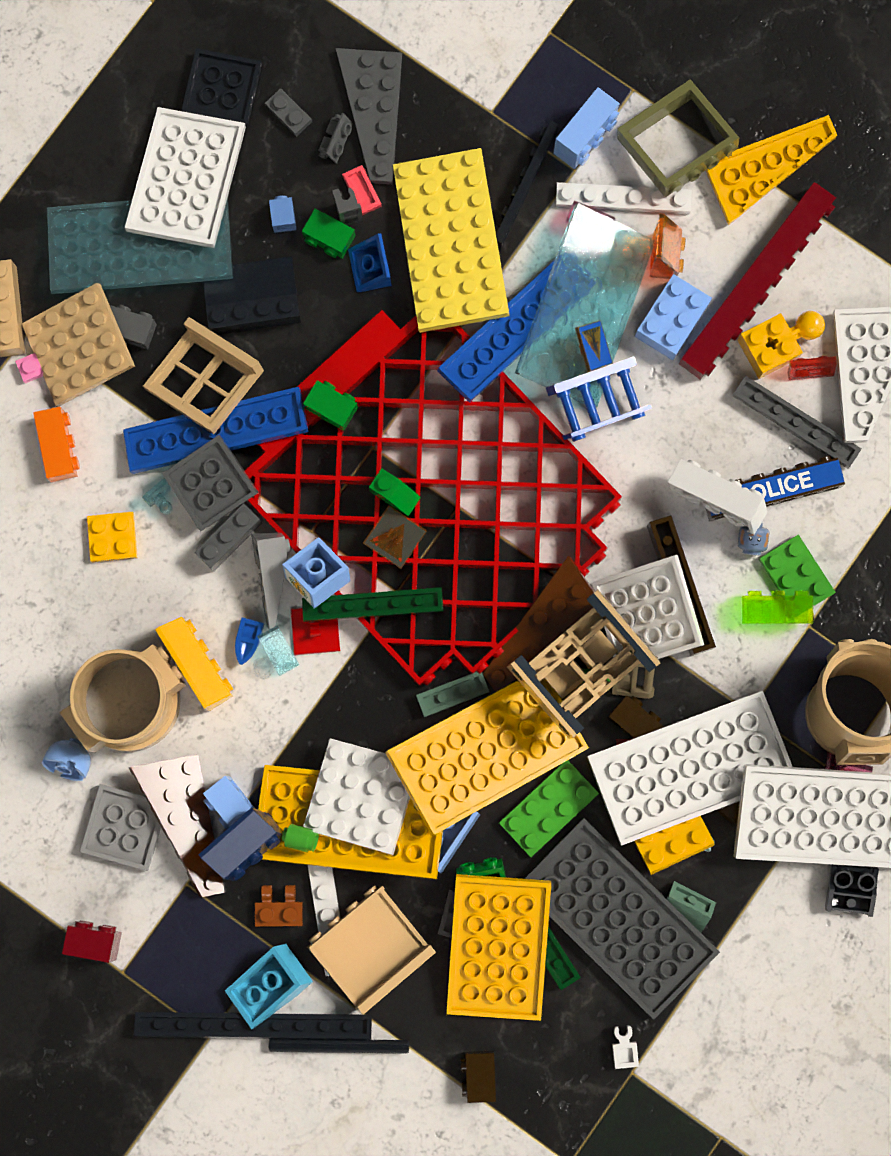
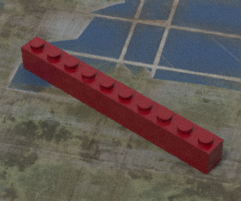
M815 182L811 185L682 357L679 365L700 380L704 375L709 377L716 367L713 364L717 357L721 359L729 350V347L726 345L731 339L736 341L743 331L740 328L744 321L747 323L751 321L756 314L753 309L757 304L763 305L769 296L767 293L768 289L771 286L775 288L783 278L780 273L784 268L786 270L790 269L796 260L793 258L797 251L801 253L809 243L806 240L810 233L815 235L822 226L819 222L822 217L828 218L834 210L835 206L832 205L836 199L834 195Z

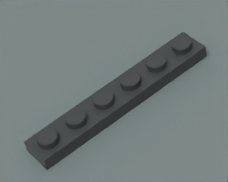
M746 375L732 395L826 456H830L831 459L838 458L839 463L847 469L851 467L862 449L854 443H844L843 436Z

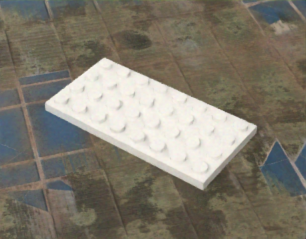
M763 691L587 756L620 845L740 801L744 764L793 767Z
M744 764L733 856L736 859L891 868V774Z

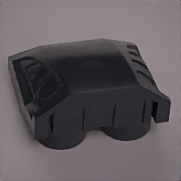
M831 864L825 910L828 912L838 910L868 915V917H873L877 896L878 867Z

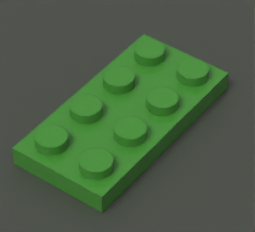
M567 760L502 819L499 824L532 857L599 793Z

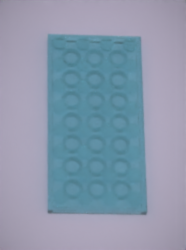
M228 197L214 248L126 232L125 224L132 200L47 207L50 291L52 294L81 292L95 283L101 284L102 289L107 290L233 279Z
M574 205L515 374L542 386L549 387L608 366L590 369L579 331L580 327L599 321L601 322L612 360L611 364H613L656 240L583 205ZM599 326L598 332H597V327H596V332L594 331L595 342L598 341V343H597L598 354H597V351L594 349V347H593V345H592V343H593L592 337H591L589 334H587L586 331H585L586 335L584 334L583 331H582L581 333L583 334V336H584L585 339L587 340L588 344L590 345V347L592 348V350L594 351V353L596 354V356L598 357V359H599V361H600V326ZM597 380L590 382L591 387L589 389L595 407H597L603 390L600 383L598 384ZM577 387L571 388L569 397L585 404L580 390L578 391Z

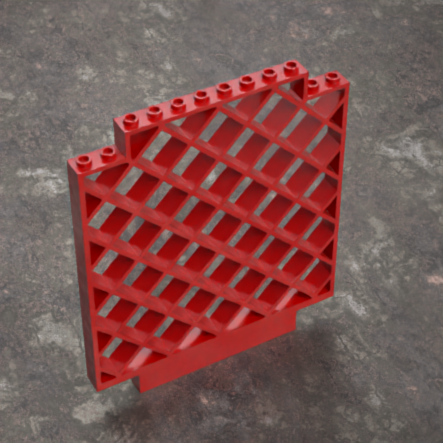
M381 310L297 386L301 389L303 403L317 380L321 383L324 381L331 383L336 387L335 391L342 395L344 392L350 394L380 366L379 398L354 397L357 406L379 407L378 437L343 436V431L338 428L337 436L305 435L306 433L257 444L264 454L245 470V473L251 482L255 480V488L259 493L254 496V499L250 498L247 501L277 533H282L285 539H289L290 548L296 554L301 551L298 547L300 522L334 523L332 551L338 556L339 523L374 525L375 529L382 519L380 517V498L375 496L374 517L340 516L341 484L371 485L375 477L342 476L343 445L377 446L376 476L382 468L383 446L417 447L416 478L398 479L409 487H416V493L419 496L421 495V487L456 488L455 520L420 519V500L415 506V518L406 519L418 527L455 528L454 560L418 559V542L413 550V558H407L403 565L413 566L412 590L417 589L418 566L453 567L452 600H443V607H452L451 640L415 639L416 614H411L410 639L382 638L375 630L376 617H370V624L365 618L356 619L419 686L423 683L427 686L436 678L434 673L440 667L444 670L453 662L451 659L453 655L471 674L475 672L480 674L489 666L487 664L489 659L493 656L497 658L504 652L502 649L503 645L518 630L515 627L497 644V609L529 610L538 598L539 570L558 571L562 565L557 563H539L540 531L575 532L574 563L584 577L590 572L587 569L593 563L598 565L607 556L605 552L608 547L590 528L592 527L595 530L604 522L602 517L607 512L610 514L614 513L621 506L619 501L622 496L568 439H563V434L504 372L497 377L500 381L499 402L471 401L469 403L464 401V397L461 394L459 401L424 400L425 370H437L445 361L426 360L427 331L422 332L421 360L388 359L413 337L419 329L417 316L400 329ZM460 326L432 330L454 332L461 340V346L471 338ZM386 368L420 370L419 399L385 398ZM504 386L520 403L504 402ZM384 407L419 408L418 439L383 438ZM304 408L309 431L322 418ZM424 409L459 410L458 440L423 439ZM463 410L499 411L498 442L462 440ZM504 411L530 412L538 421L537 443L503 442ZM543 427L559 444L543 443ZM297 442L295 474L263 473ZM303 443L337 445L336 476L302 474ZM422 448L458 449L457 480L421 479ZM462 449L497 450L496 481L461 480ZM502 451L537 452L536 483L501 482ZM542 453H569L577 462L576 484L542 483ZM582 468L598 485L582 484ZM261 481L295 482L294 514L266 513L260 506ZM301 483L335 484L334 515L300 514ZM461 488L496 490L495 521L460 520ZM501 490L536 491L535 523L500 521ZM541 491L576 492L575 524L540 523ZM582 493H606L613 499L587 524H581ZM275 521L293 522L292 540ZM459 528L495 529L494 561L458 560ZM500 529L535 530L534 563L499 561ZM581 532L598 549L582 566L580 565ZM379 536L374 538L373 542L379 541ZM374 549L373 557L338 556L344 563L372 564L371 593L377 592L378 565H396L386 557H378V552ZM458 567L493 569L492 601L457 600ZM498 569L533 570V602H497ZM338 590L334 595H342V593ZM456 607L492 608L491 642L455 641ZM390 645L410 646L409 665ZM415 646L451 647L450 651L421 678L414 672ZM455 647L491 648L492 650L472 667Z

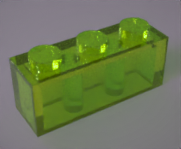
M781 590L771 591V595H762V591H748V595L742 596V624L814 623V595H809L808 590H795L794 595H785V591Z

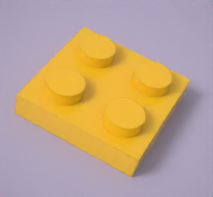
M133 512L87 516L91 562L138 558Z

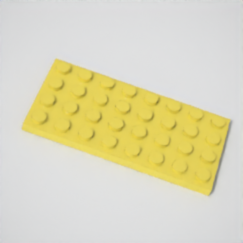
M481 148L393 164L419 332L510 316Z

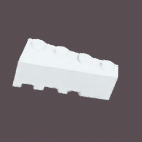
M681 459L668 481L670 490L695 504H699L700 501L703 502V506L708 511L714 514L723 513L730 523L736 526L742 523L749 527L747 532L755 535L767 514L763 495L755 489H750L749 491L742 488V485L733 479L727 481L721 478V475L714 470L709 469V471L700 468L701 466L693 460H688L687 462Z

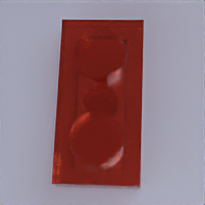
M836 356L790 360L787 372L788 379L832 377L837 366Z

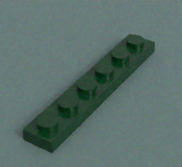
M442 587L332 595L316 608H313L305 598H302L303 621L443 612Z

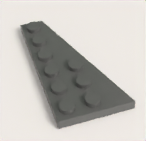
M336 48L369 180L371 183L393 185L402 53Z

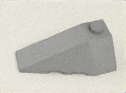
M282 533L251 534L255 563L258 569H261L258 580L261 591H264L262 602L266 625L269 631H275L285 577L282 564L288 560L287 553L290 552L289 539H285Z

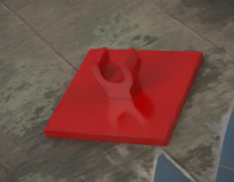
M291 609L294 655L340 651L338 619L304 622L303 609Z

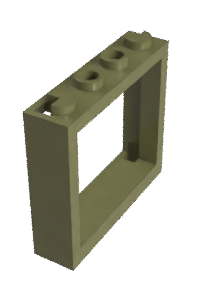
M691 79L617 128V139L664 197L675 191L679 192L683 185L689 181L697 180L702 172L716 167L721 159L726 156H732V152L738 149L739 145L738 135ZM692 99L725 140L669 178H666L634 138Z

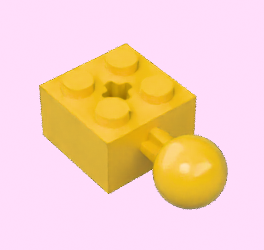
M806 311L797 318L795 326L789 328L783 315L780 313L741 333L737 341L756 376L760 379L799 359L803 352L796 340L801 337L806 340L818 338L825 329V321L818 312ZM767 343H770V344H772V345L774 346V348H773V349H772V347L767 348V347H766V344H767Z

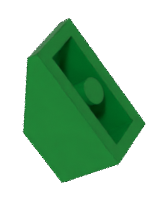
M381 468L369 486L372 494L408 517L421 499L410 487L383 468Z

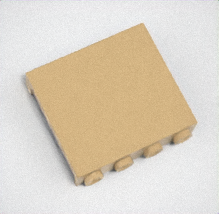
M374 885L364 893L366 898L360 903L354 901L345 909L348 912L341 919L337 916L327 924L329 929L323 934L320 931L309 939L311 944L307 946L361 1014H365L436 953L384 891L385 888L383 886L376 888Z

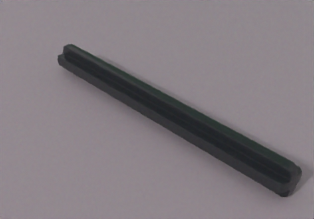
M270 1039L268 1046L270 1052L409 1053L408 1040Z

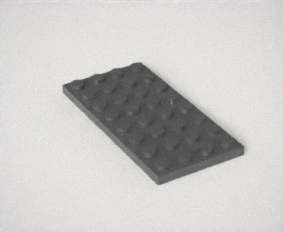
M585 818L524 878L551 881L549 916L653 1019L720 953Z

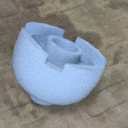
M74 738L54 742L46 751L42 761V765L50 772L54 773L56 769L62 773L60 777L73 781H83L91 764L88 751L79 740Z

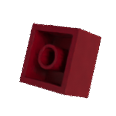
M75 921V924L67 926L62 954L107 963L116 961L122 932L116 931L117 927L111 925H99L97 928L93 927V922Z

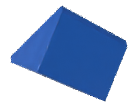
M376 234L348 249L357 292L391 286V278L381 234Z

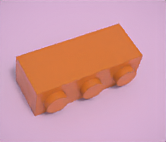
M61 407L33 412L46 478L50 482L78 477L77 470L80 469L78 457L73 455L72 448L75 447L73 435L69 434L68 426L71 425L68 412H65Z

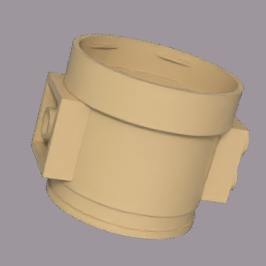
M852 639L841 640L827 655V664L821 671L818 682L808 695L805 706L807 726L816 742L826 751L836 755V765H883L891 758V724L888 735L881 737L865 736L852 731L833 713L826 696V684L828 679L835 676L853 675L871 682L881 691L887 700L891 713V645L885 644V642H877L875 639L854 642Z
M152 644L143 652L121 649L107 650L94 655L80 667L71 685L70 705L59 713L87 751L96 753L104 746L128 752L144 750L163 740L174 727L180 711V690L186 686L183 682L186 678L175 665L172 667L169 663L172 660L171 656L161 646L158 648ZM122 659L143 661L151 668L158 680L160 703L157 713L152 722L137 735L126 739H109L94 727L89 718L86 707L89 685L94 676L103 667L114 661Z

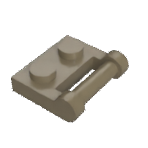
M640 663L612 687V694L646 699L652 698L654 696L653 678L655 668L651 672H648L645 668L643 686H636L638 667H644Z

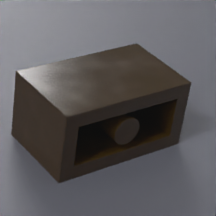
M494 1051L465 1052L466 1058H461V1072H466V1082H462V1097H467V1103L496 1102Z

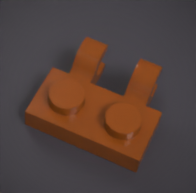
M272 885L262 886V902H255V927L303 925V902H296V885L285 886L286 902H272Z

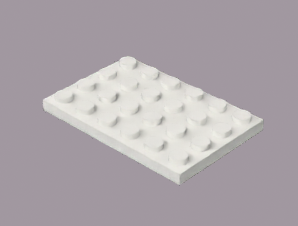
M158 107L125 224L126 232L214 248L246 128L245 123Z

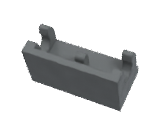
M348 188L350 198L343 200L339 189L332 190L340 222L348 226L363 221L361 205L357 203L354 191Z

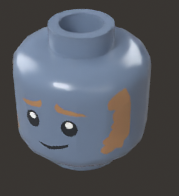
M761 523L755 535L747 532L749 527L745 525L740 528L738 547L743 549L742 553L761 555V552L767 550L770 531L762 527L763 523Z

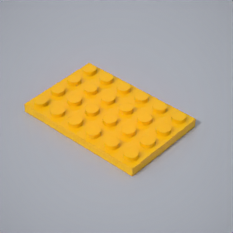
M456 874L447 1014L541 1021L551 881Z

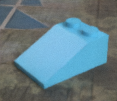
M287 944L272 947L230 985L225 992L250 1028L253 1029L297 997L313 981Z

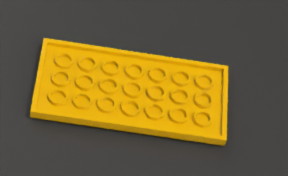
M543 678L540 683L557 703L561 702L562 700L558 693ZM516 681L385 753L428 831L433 836L587 750L589 747L581 733H578L574 738L568 739L523 685Z
M264 765L258 810L269 813L282 831H284L285 827L288 828L290 824L303 827L320 770ZM410 798L394 855L319 834L314 852H303L285 847L284 841L281 838V842L275 848L268 849L263 854L261 860L437 879L443 830L431 836Z

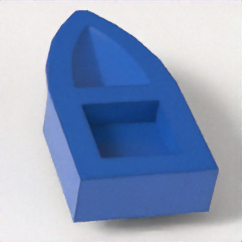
M241 618L235 641V653L240 665L246 663L255 653L260 644L264 623Z

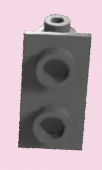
M344 113L341 116L335 114L334 117H331L326 133L332 135V137L324 136L318 149L321 158L327 159L329 157L336 164L343 153L344 144L351 133L353 125Z

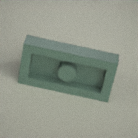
M675 881L672 883L666 898L701 933L711 919L716 902Z

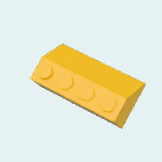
M180 617L155 629L204 709L211 711L233 697L230 692L233 690L232 685L227 678H221L218 673L221 670L219 664L214 658L210 660L206 654L209 649L203 639L198 641L194 633L197 630L190 619L186 621L183 617Z

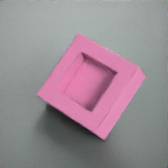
M35 353L15 361L25 384L43 376L42 368Z

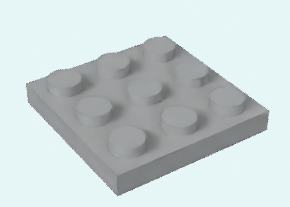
M100 784L80 852L149 871L161 826L152 812L147 798L139 794Z

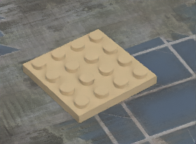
M95 283L22 323L56 406H61L135 367L108 300L99 283Z

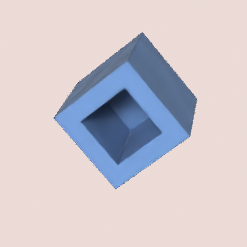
M277 196L274 200H269L274 233L296 230L292 197Z

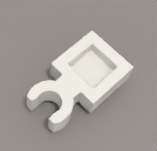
M627 1025V1033L625 1035L619 1034L618 1026L614 1027V1035L619 1040V1043L612 1044L615 1069L639 1067L636 1041L629 1042L632 1036L631 1026Z

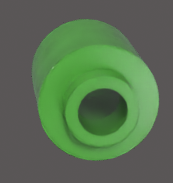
M290 824L288 828L285 827L282 834V841H284L285 847L303 852H314L319 839V834L313 832V829Z

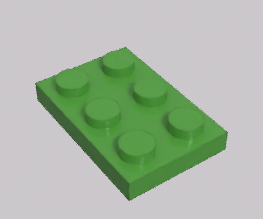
M799 534L759 558L760 563L795 617L836 593Z

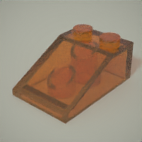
M659 214L653 232L649 276L652 278L670 279L673 274L678 276L679 273L683 272L684 259H680V252L685 249L686 238L682 237V229L665 214Z

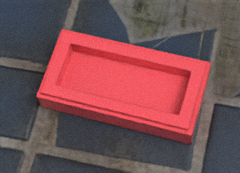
M362 165L342 174L347 188H351L354 191L357 203L361 205L362 216L382 207Z

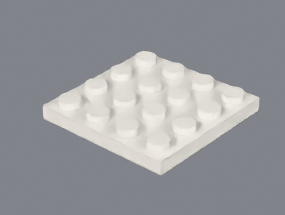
M678 555L592 582L595 591L599 589L658 659L704 645ZM604 626L608 640L618 650L617 653H619L623 646Z
M330 738L303 827L313 829V832L394 855L410 796L385 753Z

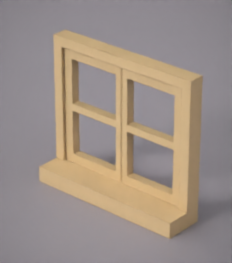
M189 317L184 323L187 329L186 333L143 387L214 435L264 370L258 360ZM194 343L214 355V358L200 375L179 362ZM223 361L244 374L230 393H227L208 380ZM175 366L196 378L182 398L161 385ZM204 384L225 397L211 417L189 404Z

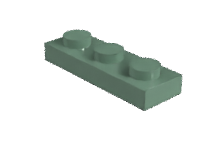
M475 672L418 694L416 697L424 717L489 693V689L482 672L480 674Z

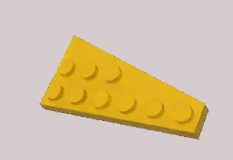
M829 115L732 152V156H726L721 159L713 169L705 170L728 226L837 137Z

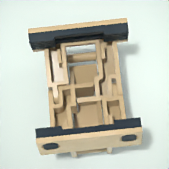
M599 589L587 598L593 608L528 663L521 655L507 666L568 739L574 738L584 729L576 718L636 666L642 663L648 672H651L660 664L659 659ZM604 626L607 627V629L623 646L621 651L617 655H615L611 660L609 659L614 654H616L618 650L601 632L600 629H602ZM578 656L590 670L585 673L574 658ZM545 678L562 699L570 692L572 693L563 701L557 703L540 681Z

